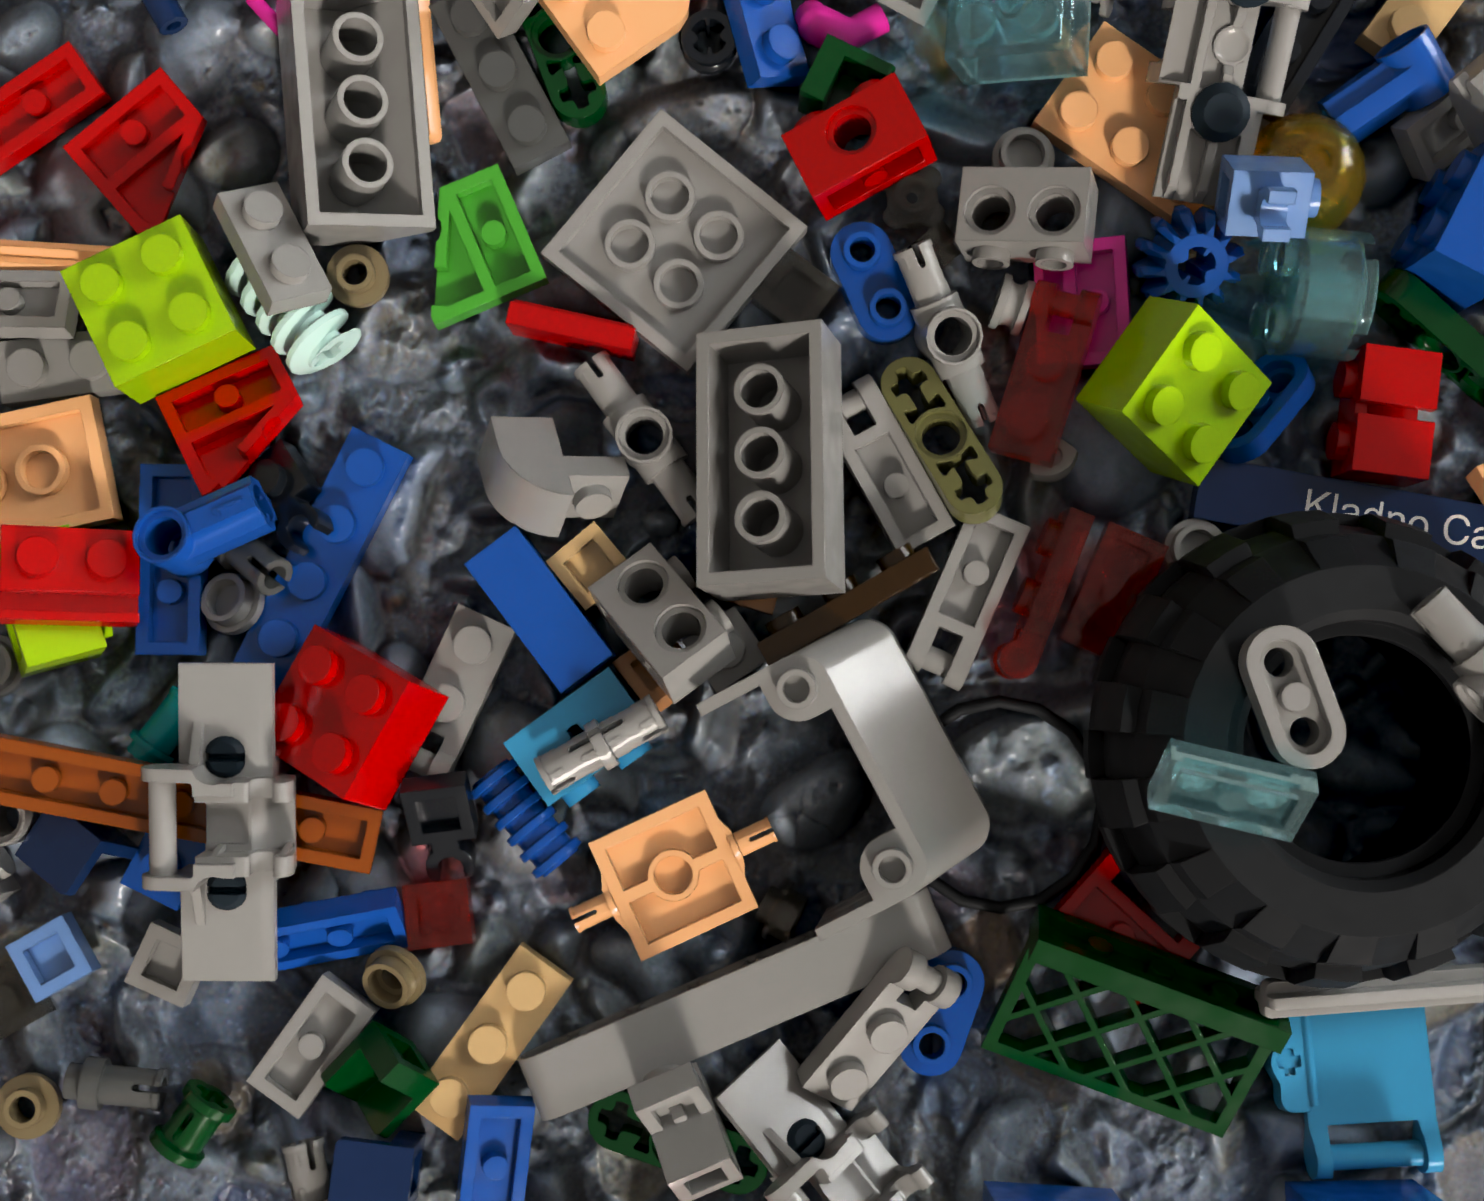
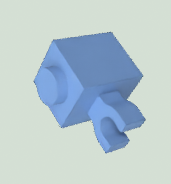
M1222 154L1214 211H1216V224L1225 236L1259 237L1262 242L1289 243L1290 238L1305 239L1308 218H1315L1317 216L1321 202V181L1319 178H1315L1314 170L1301 157Z

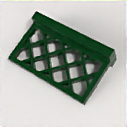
M1039 904L1029 923L1027 942L982 1033L981 1048L1223 1138L1271 1051L1281 1054L1292 1035L1289 1017L1270 1019L1260 1014L1258 1002L1254 998V990L1258 985ZM1037 963L1063 973L1068 985L1036 994L1029 976ZM1109 990L1125 996L1130 1007L1097 1017L1087 996ZM1021 992H1023L1025 998L1018 1000ZM1077 1000L1086 1021L1055 1030L1045 1009ZM1033 1013L1043 1032L1042 1035L1022 1040L1003 1033L1007 1021ZM1171 1013L1187 1019L1192 1030L1158 1040L1149 1019ZM1138 1023L1147 1043L1115 1053L1106 1032ZM1094 1036L1104 1055L1103 1057L1083 1063L1068 1057L1063 1046ZM1231 1036L1252 1043L1246 1055L1220 1063L1210 1044L1211 1042ZM1200 1046L1209 1066L1175 1075L1167 1055ZM1156 1059L1165 1079L1142 1085L1129 1080L1124 1072V1068ZM1217 1082L1223 1094L1216 1109L1212 1111L1188 1102L1184 1091Z

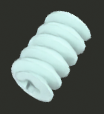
M237 257L226 272L224 283L228 291L232 295L240 297L239 303L246 314L256 317L255 324L261 334L271 336L270 343L275 352L284 356L287 355L285 362L292 373L305 375L325 369L349 354L358 344L362 336L360 328H353L342 334L338 331L349 318L345 309L338 308L327 314L324 313V310L333 300L332 292L325 303L267 316Z

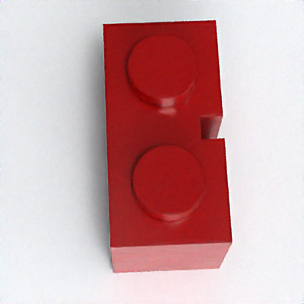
M1365 343L1345 355V359L1338 363L1333 379V394L1335 397L1340 398L1337 422L1332 423L1326 439V457L1329 460H1333L1331 478L1404 488L1429 480L1435 422L1417 420L1418 410L1428 412L1437 410L1443 353Z

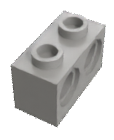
M963 167L955 242L965 260L978 268L987 270L1006 269L1010 266V262L1035 263V266L1049 271L1070 270L1074 267V263L1091 264L1099 192L1092 167ZM996 212L1010 214L1006 223L1000 228L991 231L981 229L982 223L989 215ZM1064 212L1074 215L1072 222L1062 230L1048 231L1043 229L1046 221L1057 213Z
M648 543L589 586L588 589L602 617L675 705L736 659L728 634L734 631V627L725 612L713 599L703 604L693 593L692 589L696 587V583L687 568L676 556H672L666 561L651 543ZM661 592L651 602L638 603L639 599L647 593ZM684 636H699L697 641L688 647L674 648L675 643Z

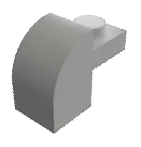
M491 416L477 459L486 495L498 513L525 531L548 537H559L566 518H613L630 478L625 457L563 456L553 418Z
M687 1062L683 1065L667 1064L657 1067L647 1073L642 1082L627 1088L635 1114L652 1136L667 1185L680 1201H692L744 1179L718 1107L713 1100V1095L697 1062L692 1064Z

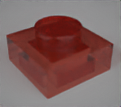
M470 876L406 883L402 886L408 951L470 944L476 941Z

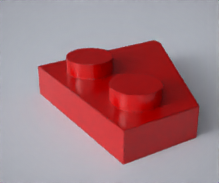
M159 67L65 144L63 149L135 232L139 234L166 221L208 121L168 74Z
M272 345L155 397L202 497L236 482L304 406L278 353L275 352Z

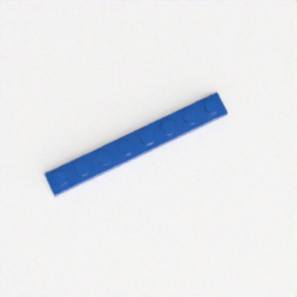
M352 427L321 487L322 492L316 497L312 505L329 515L334 531L326 535L314 529L310 524L306 526L302 537L303 542L309 549V553L302 556L289 550L285 559L291 563L293 568L290 582L277 574L275 580L285 588L275 595H266L264 609L260 618L248 630L233 662L275 663V693L314 624L327 629L413 460V457L408 453L355 427ZM145 832L139 844V850L131 860L120 883L175 911L181 910L180 892L149 891L142 888V874L149 871V833ZM177 838V869H182L188 864H195V856L205 851V843Z

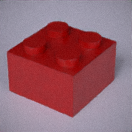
M314 624L275 693L276 756L341 799L385 811L449 697L359 642Z

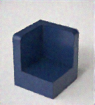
M41 813L15 855L62 895L73 896L101 854L133 859L139 850V846L114 826Z
M400 1130L391 1142L347 1136L341 1137L335 1144L328 1201H415L418 1197L426 1133Z

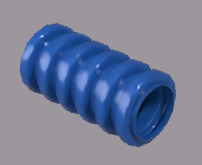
M514 758L511 760L506 759L472 786V796L474 800L481 798L486 805L482 808V811L487 816L493 813L498 819L494 825L497 830L502 831L506 829L510 834V837L507 839L508 844L511 847L518 844L523 851L519 856L523 863L529 860L536 867L532 871L536 879L541 876L545 878L579 850L578 846L582 842L577 836L572 839L565 831L569 828V825L566 821L557 822L553 817L557 810L553 805L545 807L541 802L542 797L537 790L534 792L528 785L530 781L525 774L521 776L516 770L519 765Z

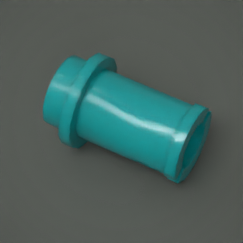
M173 685L170 688L169 694L141 730L133 729L130 732L129 736L133 740L126 749L138 760L153 763H172L175 760L176 756L172 752L179 744L178 686Z

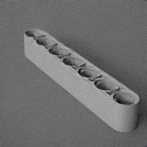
M925 886L911 897L821 942L814 929L541 1044L527 1051L517 1060L542 1121L552 1120L642 1082L645 1075L657 1067L667 1064L683 1065L865 988L890 957L903 946L918 951L928 961L949 950L952 944L929 889Z

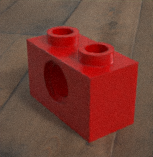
M895 72L882 79L865 81L857 86L847 99L825 111L817 110L808 113L798 120L793 129L781 135L813 200L826 221L938 160L930 138ZM859 135L870 136L863 147L853 151L844 150L852 138Z

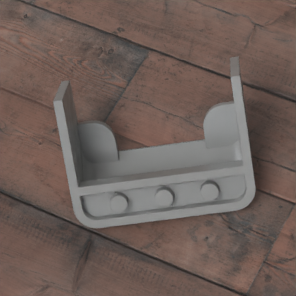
M874 619L854 621L696 704L700 715L704 716L760 686L771 708L779 716L790 721H807L832 709L891 819L894 827L873 838L861 855L860 874L866 889L826 909L814 929L820 942L911 897L977 851L987 839L990 829L988 808L895 634L887 625Z

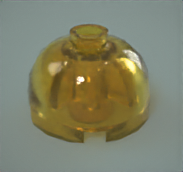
M1316 112L1291 113L1264 126L1258 133L1254 155L1301 157L1314 170L1315 178H1319L1321 181L1319 211L1315 218H1308L1305 239L1290 238L1289 243H1281L1297 244L1302 240L1321 238L1333 232L1355 210L1367 182L1366 157L1356 136L1339 121Z

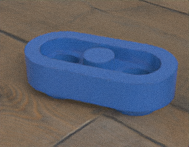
M854 222L839 230L832 241L829 253L831 271L860 333L867 340L875 344H896L904 340L914 328L915 321L910 309L915 304L899 265L894 260L893 254L896 251L888 235L883 229L873 223ZM858 243L866 244L872 249L873 257L865 262L857 261L850 253L851 247ZM882 300H891L898 306L899 314L892 319H885L878 314L876 304Z
M1277 350L1260 357L1254 362L1272 384L1219 458L1229 463H1245L1258 458L1269 449L1308 402L1315 389V378L1306 359L1300 353L1293 350Z
M951 947L946 952L927 962L931 967L944 965L963 975L964 983L958 999L947 1009L939 1008L900 1054L906 1065L921 1075H941L956 1065L962 1054L983 995L985 980L980 965L968 952L957 947ZM928 1033H936L942 1037L941 1048L933 1054L923 1053L919 1049L921 1038Z

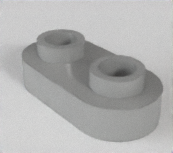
M1289 625L1265 627L1252 633L1240 649L1238 667L1267 748L1279 762L1289 767L1318 769L1327 766L1343 750L1347 733L1342 712L1315 642L1301 629ZM1272 649L1279 651L1285 661L1283 671L1276 677L1271 675L1264 665L1265 656ZM1298 718L1304 719L1310 728V736L1302 745H1297L1290 735L1291 725Z

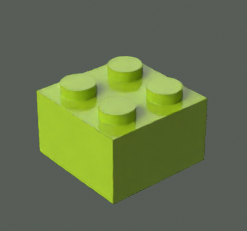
M180 214L60 271L114 387L139 404L145 403L256 349L203 238Z
M1149 296L1075 400L1150 472L1199 487L1272 382L1199 304Z

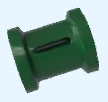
M190 1079L182 1088L183 1100L166 1124H159L153 1129L149 1135V1140L152 1146L169 1161L181 1167L196 1169L205 1158L203 1151L205 1145L220 1124L231 1121L237 1110L234 1107L233 1101L215 1086L199 1079Z

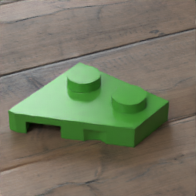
M498 163L439 188L437 218L440 221L439 239L436 241L434 267L437 270L435 305L431 307V318L438 330L549 284Z

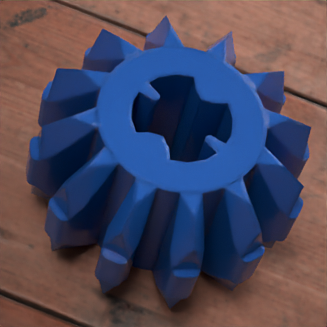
M1178 205L1174 207L1171 224L1159 216L1151 218V228L1157 233L1151 241L1145 237L1135 239V247L1148 254V256L1131 265L1133 274L1139 278H1146L1140 288L1142 295L1146 298L1154 296L1196 303L1203 307L1204 296L1216 304L1224 303V293L1219 286L1224 280L1229 283L1241 281L1240 274L1228 266L1229 263L1238 260L1245 253L1242 246L1229 242L1233 236H1225L1216 224V211L1202 206L1193 215L1188 207ZM1189 249L1196 251V257L1188 259ZM1186 261V270H1180L1178 263Z

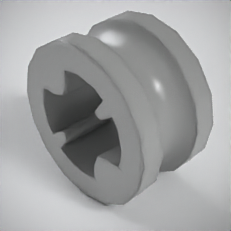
M1005 272L991 309L987 327L995 329L998 325H1006L1010 329L1011 335L1018 336L1026 319L1036 282L1027 280L1024 284H1017L1013 280V275Z

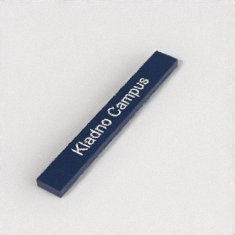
M1218 458L1199 487L1193 485L1188 519H1202L1215 525L1235 528L1270 516L1296 511L1321 510L1326 513L1358 516L1371 513L1416 526L1433 535L1431 541L1450 552L1462 550L1484 564V505L1249 463H1229L1221 458Z

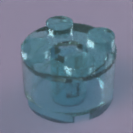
M1306 227L1305 239L1290 238L1289 243L1263 242L1258 257L1259 276L1266 278L1262 302H1255L1251 311L1249 322L1250 338L1263 341L1264 348L1270 355L1344 362L1352 361L1360 350L1348 349L1354 334H1368L1376 306L1379 284V260L1366 259L1364 245L1376 244L1374 236L1369 232Z

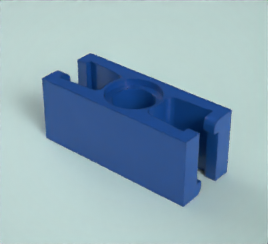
M516 525L464 563L465 567L560 693H569L617 656L561 580L546 564L545 559L524 531L520 530Z

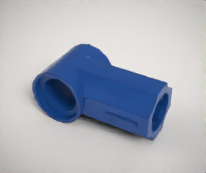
M1427 24L1412 28L1391 40L1374 56L1376 62L1316 102L1324 123L1342 147L1350 149L1404 111L1413 112L1419 110L1449 92V80L1456 74Z
M249 475L176 509L163 505L150 508L135 523L132 533L133 547L137 554L147 562L176 576L189 578L198 576L207 570L215 557L275 531V521L278 519L271 500L262 489L260 482ZM181 531L182 537L179 545L169 553L170 541L174 535Z

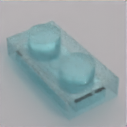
M1170 738L1147 787L1148 809L1286 842L1293 841L1319 795L1317 772Z

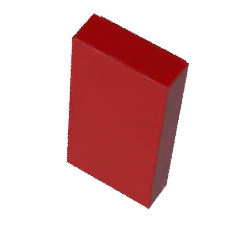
M514 299V301L509 303L505 323L515 336L592 353L606 350L611 357L635 362L639 338L636 328L631 324Z

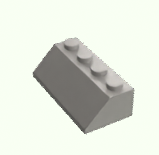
M275 0L291 209L310 246L367 245L434 231L436 229L418 0Z

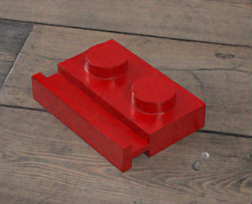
M1 524L0 624L137 627L140 623V613H138L140 556L133 547V530Z

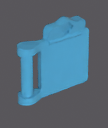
M1425 1007L1289 1017L1292 1031L1291 1037L1281 1054L1271 1051L1263 1066L1273 1083V1098L1276 1106L1282 1111L1304 1113L1303 1152L1309 1177L1312 1180L1332 1179L1334 1171L1417 1166L1421 1173L1443 1172L1444 1151L1436 1116ZM1413 1120L1411 1140L1330 1144L1328 1125Z

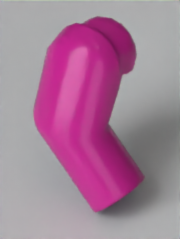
M808 0L799 5L794 15L801 38L806 43L819 49L827 34L860 48L890 32L888 19L878 3L847 17L823 5L818 0Z

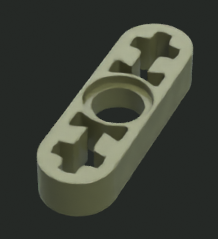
M903 357L893 361L882 374L880 382L881 393L950 514L963 523L980 524L990 520L999 511L1003 495L1002 478L933 367L917 357ZM907 378L912 385L923 382L920 385V395L927 411L919 418L917 407L911 397L906 393L897 396L899 393L898 382ZM935 426H948L959 435L960 442L952 452L943 455L934 454L927 450L922 442L926 432ZM968 456H971L973 458L966 460ZM964 461L965 472L972 484L976 487L982 486L985 483L988 485L985 488V502L976 504L975 500L971 497L963 500L959 499L962 495V480L955 469ZM942 472H948L945 476L941 474Z

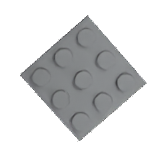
M660 109L542 250L541 255L545 261L619 321L633 325L640 338L689 376L696 367V333L727 330L804 237L808 226L663 109Z

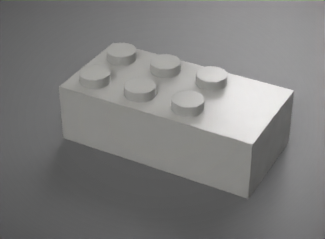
M822 319L696 333V587L721 602L846 593L841 344Z

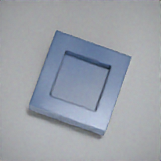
M72 911L54 918L5 946L35 1003L49 998L101 968Z

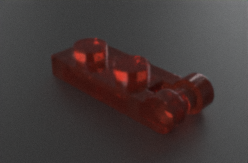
M1038 280L1031 298L1026 325L988 443L990 452L1052 468L1102 305V293L1083 289L1080 295L1060 291L1058 283ZM1052 316L1073 320L1069 336L1048 331Z
M1070 507L1060 513L1058 520L1049 517L1045 522L1035 547V553L1043 556L1035 579L1027 576L1024 578L1012 606V612L1020 615L1010 642L996 647L991 655L992 669L1002 679L1026 678L1037 668L1095 516Z

